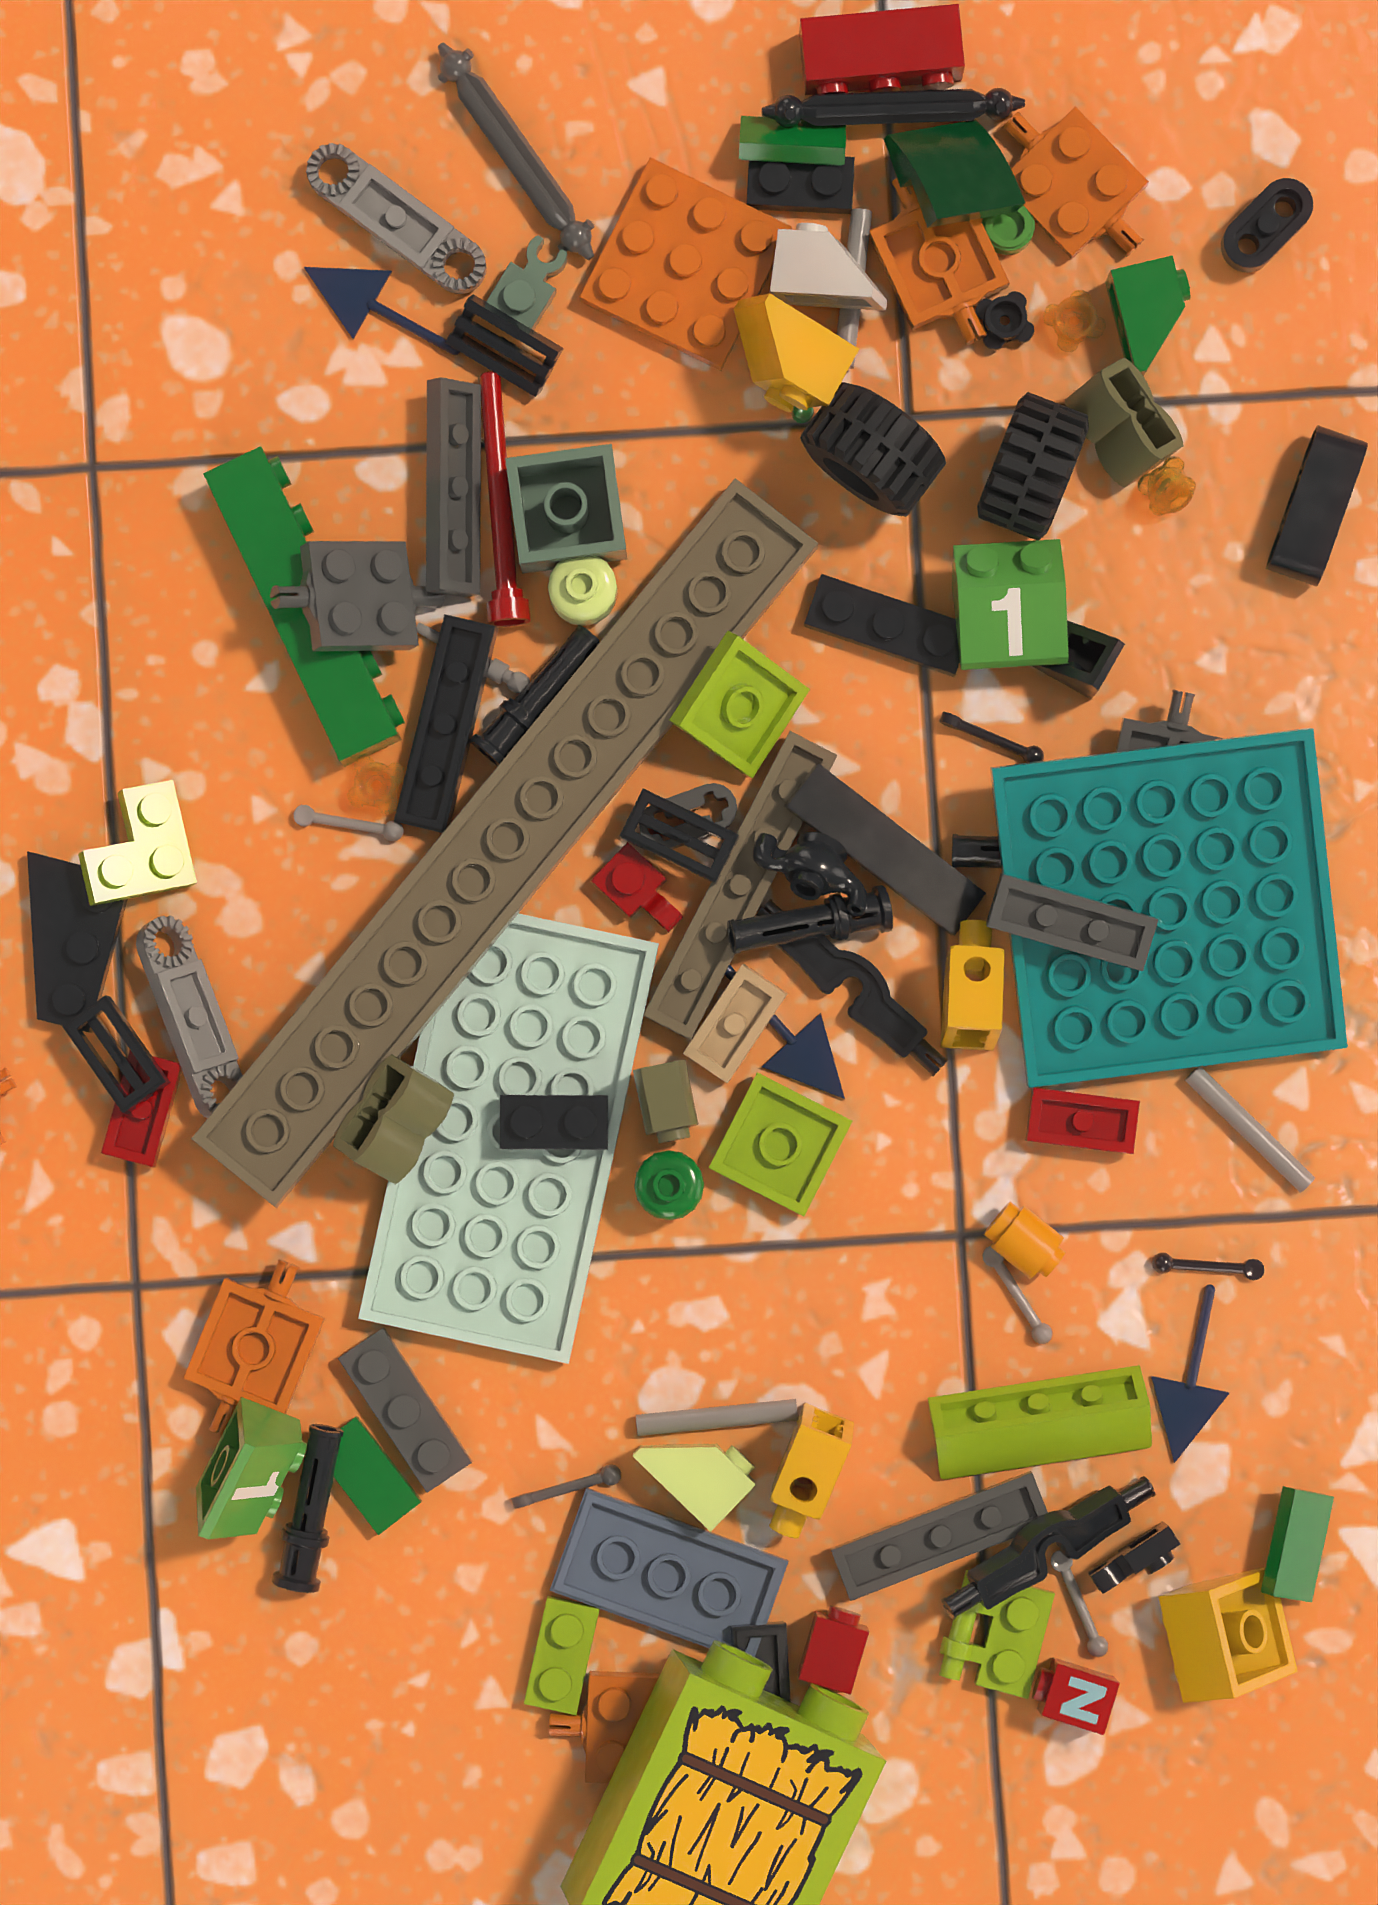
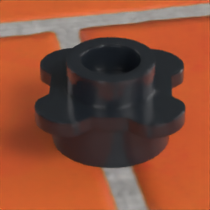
M1012 291L1007 296L998 297L993 301L983 299L977 305L975 312L983 322L987 334L983 338V343L987 348L999 350L1004 343L1015 340L1026 343L1032 338L1034 326L1027 321V311L1025 308L1027 300L1020 292ZM1007 316L1010 319V323L1002 325L1000 318Z

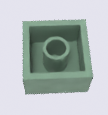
M612 444L505 458L519 564L522 574L553 570L560 561L581 557L598 556L606 562L627 560Z

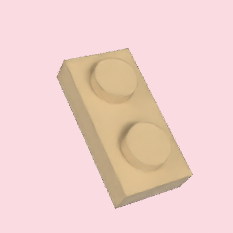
M742 964L683 1054L728 1083L788 993L745 964Z

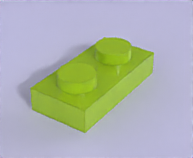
M547 1596L524 1704L577 1715L599 1608L580 1602Z

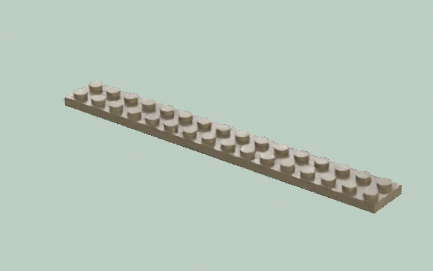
M735 478L191 1139L274 1207L278 1208L333 1141L338 1128L349 1111L362 1101L368 1081L377 1067L391 1054L399 1059L672 727L673 723L669 719L725 633L730 631L744 639L817 550L818 542Z

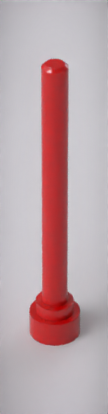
M490 371L482 373L479 377L496 590L491 592L492 600L487 602L488 625L510 627L527 624L531 619L529 599L523 598V589L517 588L510 490L505 460L507 458L501 376Z

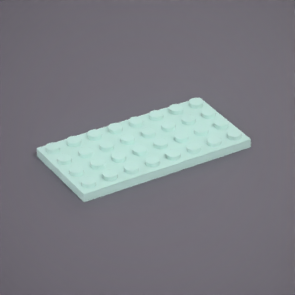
M518 913L420 1033L413 1067L452 1091L454 1097L445 1120L425 1139L416 1165L396 1185L390 1181L387 1183L358 1319L569 1364L659 943ZM500 1095H608V1150L500 1149Z

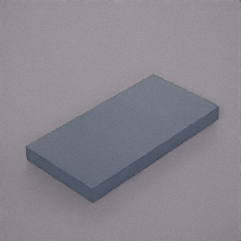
M587 1487L550 1591L707 1648L711 1647L714 1640L733 1646L731 1644L730 1625L767 1624L789 1561ZM762 1636L750 1637L745 1650L746 1653L755 1657Z

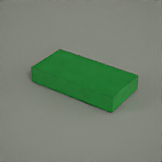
M741 116L739 159L823 165H844L846 125L814 126L801 120L793 127H784L779 125L774 119L767 117Z
M356 1416L341 1428L344 1433L343 1437H341L334 1478L375 1532L380 1535L420 1504L422 1500L363 1422Z
M1283 1486L1261 1593L1312 1603L1334 1501L1333 1496Z

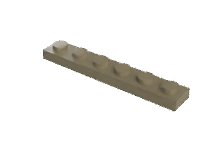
M792 731L789 732L737 832L740 838L736 846H734L717 884H710L643 1014L644 1017L689 1040L692 1039L735 955L732 952L728 939V920L755 917L778 872L765 870L759 867L753 860V847L757 837L761 833L771 834L777 839V847L779 849H790L803 821L786 809L784 805L815 764L819 763L830 771L837 758V754Z

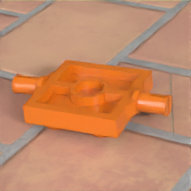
M1076 106L1056 126L1043 131L1041 134L1020 112L1013 115V121L1011 119L1007 121L1003 128L1025 148L1019 161L1011 168L1026 203L1023 206L1034 217L1035 222L1071 259L1090 241L1102 237L1106 233L1127 255H1130L1135 247L1137 248L1144 241L1122 218L1128 205L1148 186L1149 181Z
M894 179L891 183L897 191L904 210L894 220L870 230L869 238L912 331L937 319L955 317L965 338L966 345L974 343L975 339L977 341L981 340L987 334L979 321L974 307L982 299L1008 288L1010 284L981 219L927 228L913 186L901 188L898 179Z
M278 1259L267 1289L251 1288L229 1278H224L183 1377V1379L208 1388L221 1400L212 1424L209 1426V1430L214 1433L219 1432L227 1414L220 1435L223 1434L241 1397L284 1414L289 1409L325 1321L324 1317L300 1308L287 1297L296 1273L300 1269V1267L294 1264H289L281 1283L289 1262Z
M589 1671L588 1700L583 1708L582 1715L550 1713L549 1736L581 1737L586 1753L585 1783L609 1784L661 1673Z

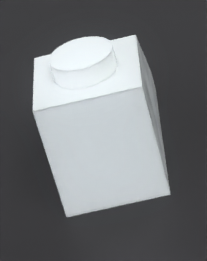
M798 223L796 230L778 229L770 292L788 305L886 311L887 299L848 250L828 231L826 226L816 223Z

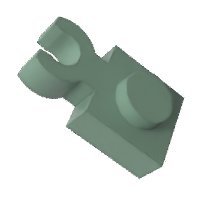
M539 235L534 237L527 247L528 263L523 269L510 262L486 301L532 330L536 328L557 293L555 287L546 283L547 279L560 274L567 264V252L563 249L559 251L556 259L550 263H544L538 259L537 255L544 245V239Z

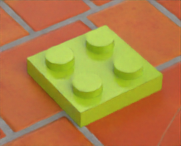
M727 631L669 721L742 774L753 778L810 689L740 636Z
M757 1072L709 1169L804 1217L853 1121Z

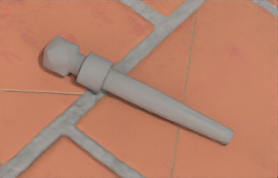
M418 623L417 632L437 644L440 632L422 623ZM497 658L491 659L487 678L498 684H501L502 681L505 682L507 687L515 693H520L530 683V679L526 674L512 672L509 670L510 665Z

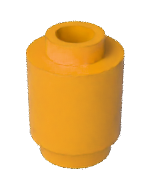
M1011 1201L999 1212L983 1234L993 1242L991 1245L993 1250L1030 1279L1038 1272L1047 1277L1066 1254L1059 1247L1064 1239L1061 1234L1027 1207L1022 1206L1019 1209Z

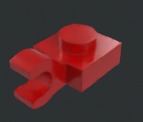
M628 842L591 880L630 919L642 907L669 933L683 918L682 914L657 892L667 881L666 877Z

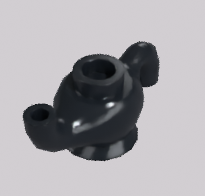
M806 832L800 835L796 845L789 850H782L777 847L778 841L773 835L768 833L759 834L753 847V860L759 867L765 870L782 872L791 883L790 888L795 895L806 900H816L820 896L830 893H843L849 898L847 910L851 914L862 916L867 908V892L862 882L844 864L847 860V851L837 839L820 832Z

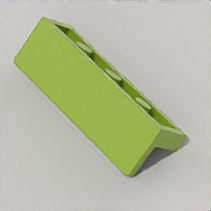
M1140 1365L928 1398L929 1413L936 1443L938 1470L940 1478L944 1480L1147 1449L1152 1446L1150 1402Z

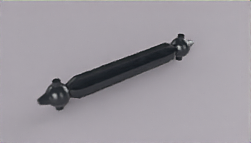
M1003 88L991 89L985 95L973 89L814 94L803 101H800L793 95H783L775 103L762 107L761 113L762 116L774 119L779 125L784 127H793L801 120L814 126L972 121L983 114L994 120H1002L1008 117L1012 111L1025 107V99L1013 96Z

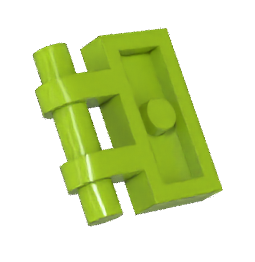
M969 1570L965 1571L962 1587L969 1584L967 1578V1572ZM1031 1586L1012 1595L991 1609L987 1610L981 1603H978L957 1616L956 1619H953L949 1637L943 1636L939 1653L943 1654L944 1657L939 1675L959 1681L964 1662L972 1661L979 1663L974 1682L975 1685L1028 1699L1055 1593ZM977 1613L991 1616L984 1646L970 1642Z

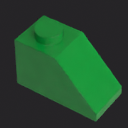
M1173 255L1110 270L1105 281L1124 358L1129 360L1143 376L1186 307L1184 301L1190 300L1191 297L1186 272L1184 269L1176 270Z

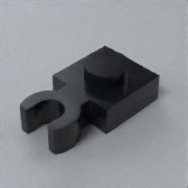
M1162 1521L1118 1550V1554L1094 1567L1088 1574L1099 1591L1104 1594L1133 1573L1137 1574L1144 1569L1150 1575L1166 1566L1175 1558L1171 1550L1179 1546L1180 1542L1171 1528Z

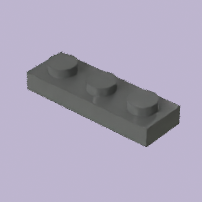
M1000 873L985 925L1143 971L1159 919Z
M382 1328L338 1358L427 1493L473 1462L385 1328Z

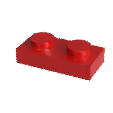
M129 1050L128 1060L146 1083L150 1080V1077L131 1050ZM152 1056L171 1083L163 1089L159 1088L152 1093L153 1096L145 1102H140L135 1106L136 1109L129 1114H123L115 1103L101 1153L149 1167H156L182 1069L180 1063ZM123 1074L120 1085L126 1094L130 1095L135 1090Z
M1033 1087L1031 1089L1025 1141L1134 1154L1140 1101Z

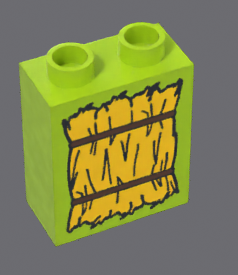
M714 1640L704 1662H700L672 1649L560 1885L569 1905H819L887 1762L870 1741L860 1733L869 1712L852 1700L815 1684H810L800 1706L769 1693L763 1689L773 1669L758 1658L720 1641Z

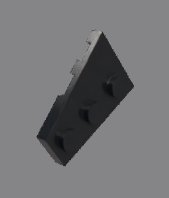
M27 851L37 1019L64 1026L101 999L128 899L90 906L81 865ZM88 1023L81 1028L85 1032L92 1033L93 1031Z

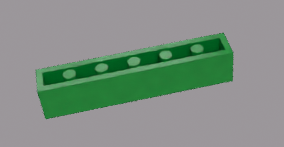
M260 446L203 473L339 761L346 767L402 740L396 727L404 724L405 721L392 694L382 698L373 679L381 676L382 673L372 652L313 651L310 625L303 613V609H274L271 605V601L276 599L270 598L273 586H300L303 575L300 546L308 542L305 536L314 532L301 503L293 507L289 504L283 488L292 484L279 457L276 456L269 460Z

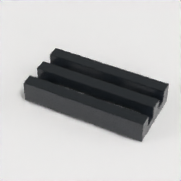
M473 294L468 297L463 306L464 310L458 316L454 324L455 328L449 334L445 343L535 397L539 395L564 348ZM475 314L546 356L544 362L518 348L502 336L496 335L473 321ZM466 332L537 374L536 377L465 335Z
M644 788L620 834L621 839L714 884H717L721 872L740 838L739 834ZM649 804L723 840L724 842L720 850L645 814L644 811ZM638 823L713 859L714 862L711 868L635 832Z
M103 996L63 1026L123 1114H129L136 1109L135 1106L140 1102H145L153 1096L152 1093L159 1088L163 1089L171 1083L110 996ZM102 1012L108 1017L150 1077V1080L146 1083L98 1017ZM87 1023L135 1090L130 1095L126 1094L81 1030Z

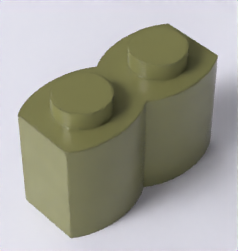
M1122 358L1099 371L1065 399L1066 407L1088 415L1089 429L1086 438L1095 444L1096 453L1105 471L1123 488L1150 473L1184 446L1176 424L1168 413L1154 402L1147 381L1141 372L1126 358Z
M391 1054L372 1074L365 1088L362 1101L356 1104L342 1121L336 1133L333 1146L354 1162L396 1185L416 1165L425 1139L445 1120L451 1107L454 1093L433 1078Z
M686 1060L633 1070L646 1135L657 1134L659 1144L690 1138L689 1127L699 1125Z

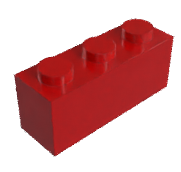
M959 4L800 18L799 39L805 95L848 93V91L868 89L870 92L901 91V86L922 85L923 90H945L954 86L955 81H962L965 61Z

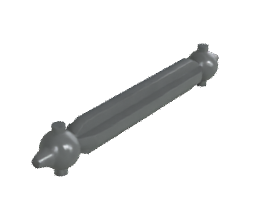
M444 42L438 45L441 57L439 80L444 84L448 80L456 82L459 99L545 221L550 226L561 231V243L558 245V249H563L566 252H578L585 259H592L594 253L591 246V230L594 228V224L588 219L585 222L575 220L573 204L484 78L471 72L472 65L470 60L474 57L472 51L469 49L463 52L454 50Z

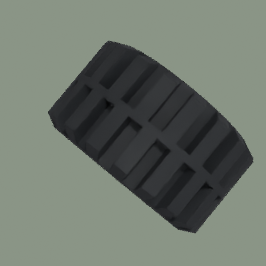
M841 382L830 404L819 409L800 436L801 442L810 457L832 479L874 508L897 516L906 517L909 515L946 464L945 457L936 441L913 418L875 392L845 382Z
M1030 392L1022 396L1018 400L978 502V518L1034 540H1040L1047 534L1089 429L1088 415Z

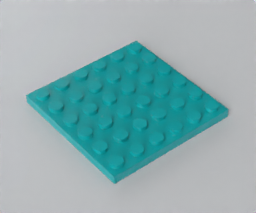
M1314 728L990 767L1003 874L1159 919L1143 971L1009 933L1026 1084L1029 1088L1348 1048Z

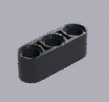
M1319 425L1316 426L1275 537L1266 569L1316 587L1318 586L1367 451V442Z

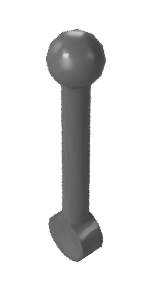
M609 1464L604 1466L600 1473L511 1498L514 1509L521 1508L535 1502L601 1483L612 1486L620 1481L621 1471L616 1465Z

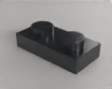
M845 157L844 165L749 160L747 205L757 210L851 214L855 157Z
M500 1095V1149L608 1150V1095Z

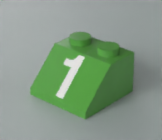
M1060 539L953 545L952 593L961 670L1068 664L1066 581Z
M240 1398L196 1486L198 1536L209 1540L257 1534L265 1516L269 1518L274 1517L284 1493L281 1485L288 1471L295 1473L298 1470L306 1452L307 1444L302 1441L299 1419L246 1398Z

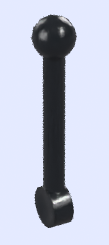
M942 712L939 722L947 727L963 731L1022 756L1026 763L1044 760V752L1038 746L1025 747L966 722L956 715Z
M1162 1252L1156 1254L1152 1261L1154 1270L1161 1274L1167 1273L1171 1269L1243 1274L1249 1280H1258L1265 1271L1264 1265L1257 1259H1248L1244 1263L1174 1259L1169 1254Z

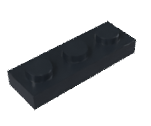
M821 574L804 627L955 677L960 657L956 620L954 618Z

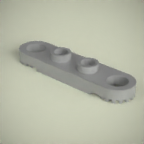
M329 143L328 145L319 146L320 148L312 152L311 157L307 161L306 173L311 187L318 195L445 290L455 294H465L480 286L485 278L487 267L485 256L476 243L374 166L368 164L349 148L344 147V145ZM334 158L344 161L348 165L349 172L347 173V178L342 183H338V185L323 183L319 178L321 165L325 161ZM458 252L470 255L475 261L473 273H470L469 277H464L462 280L451 278L444 269L446 260L452 254Z
M160 916L148 922L139 930L136 938V948L194 1103L199 1112L208 1119L220 1104H216V1099L211 1098L213 1096V1092H210L213 1088L211 1084L215 1082L214 1080L220 1081L231 1091L243 1076L237 1063L239 1057L201 959L198 960L194 944L191 941L193 937L192 934H188L187 931L189 929L187 925L184 927L180 919L175 920L173 916ZM158 931L166 933L174 943V954L172 957L168 955L164 957L163 953H158L160 951L159 948L155 949L156 942H153V940L156 939L154 934Z

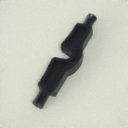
M772 899L764 905L771 913L783 911ZM761 908L755 916L766 915L769 913L763 908ZM825 936L777 945L798 964L824 994H831L847 978L857 979L861 983L862 991L848 1008V1016L879 1038L900 1058H905L910 1054L931 1073V1076H935L940 1068L927 1058L925 1054L940 1067L946 1064L948 1059L923 1039L927 1035V1029L890 996L886 980L870 961L856 953L839 950Z
M1142 1476L1139 1480L1119 1492L1113 1487L1107 1486L1069 1510L1052 1511L1034 1519L1015 1536L1010 1546L967 1572L969 1584L948 1597L941 1599L946 1612L952 1619H956L957 1616L978 1603H981L988 1610L1012 1595L1043 1581L1048 1574L1045 1553L1048 1546L1056 1542L1061 1553L1068 1559H1079L1105 1538L1131 1522L1128 1511L1156 1495L1152 1484L1145 1476Z

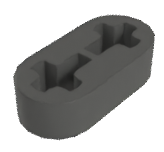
M716 783L705 784L666 798L691 812L705 806L704 796L708 794H713L717 801L726 800L728 807L722 810V820L715 822L724 828L730 827L735 820L737 812L736 798L733 793L724 785ZM651 805L644 811L645 814L653 818L656 813L663 812ZM663 812L667 819L675 818L674 816ZM707 815V816H702V817H704V818H706V819L712 821V818H711L709 815ZM688 823L674 827L699 840L711 836V834ZM639 824L641 835L670 849L683 846V844L672 839L663 841L660 834L650 835L648 827Z

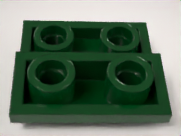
M977 120L888 134L884 138L900 187L913 186L927 228L1013 213L1026 204L1020 187L1003 153L990 134Z

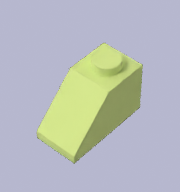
M717 1444L640 1445L633 1453V1457L710 1532L756 1485L755 1480L749 1476L755 1467L733 1445L726 1452Z

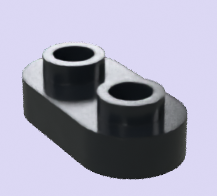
M1291 178L1278 179L1269 184L1226 229L1221 240V252L1226 263L1237 271L1247 273L1263 268L1309 220L1313 211V197L1309 189L1300 181ZM1287 202L1293 209V215L1289 217L1278 215L1275 210V204ZM1241 239L1252 240L1256 245V252L1244 254L1238 247V241Z

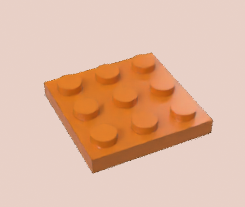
M650 157L579 297L580 302L722 371L740 335L734 308L738 300L760 295L773 269L778 229L792 230V226Z

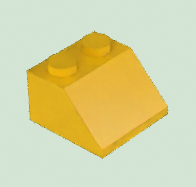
M770 293L738 300L734 313L752 382L766 390L764 399L786 412H792L794 406L798 409L808 410V408L829 405L859 348Z
M1266 1567L1189 1584L1158 1596L1162 1611V1621L1166 1628L1174 1662V1672L1183 1703L1234 1699L1298 1672L1281 1598L1261 1593Z

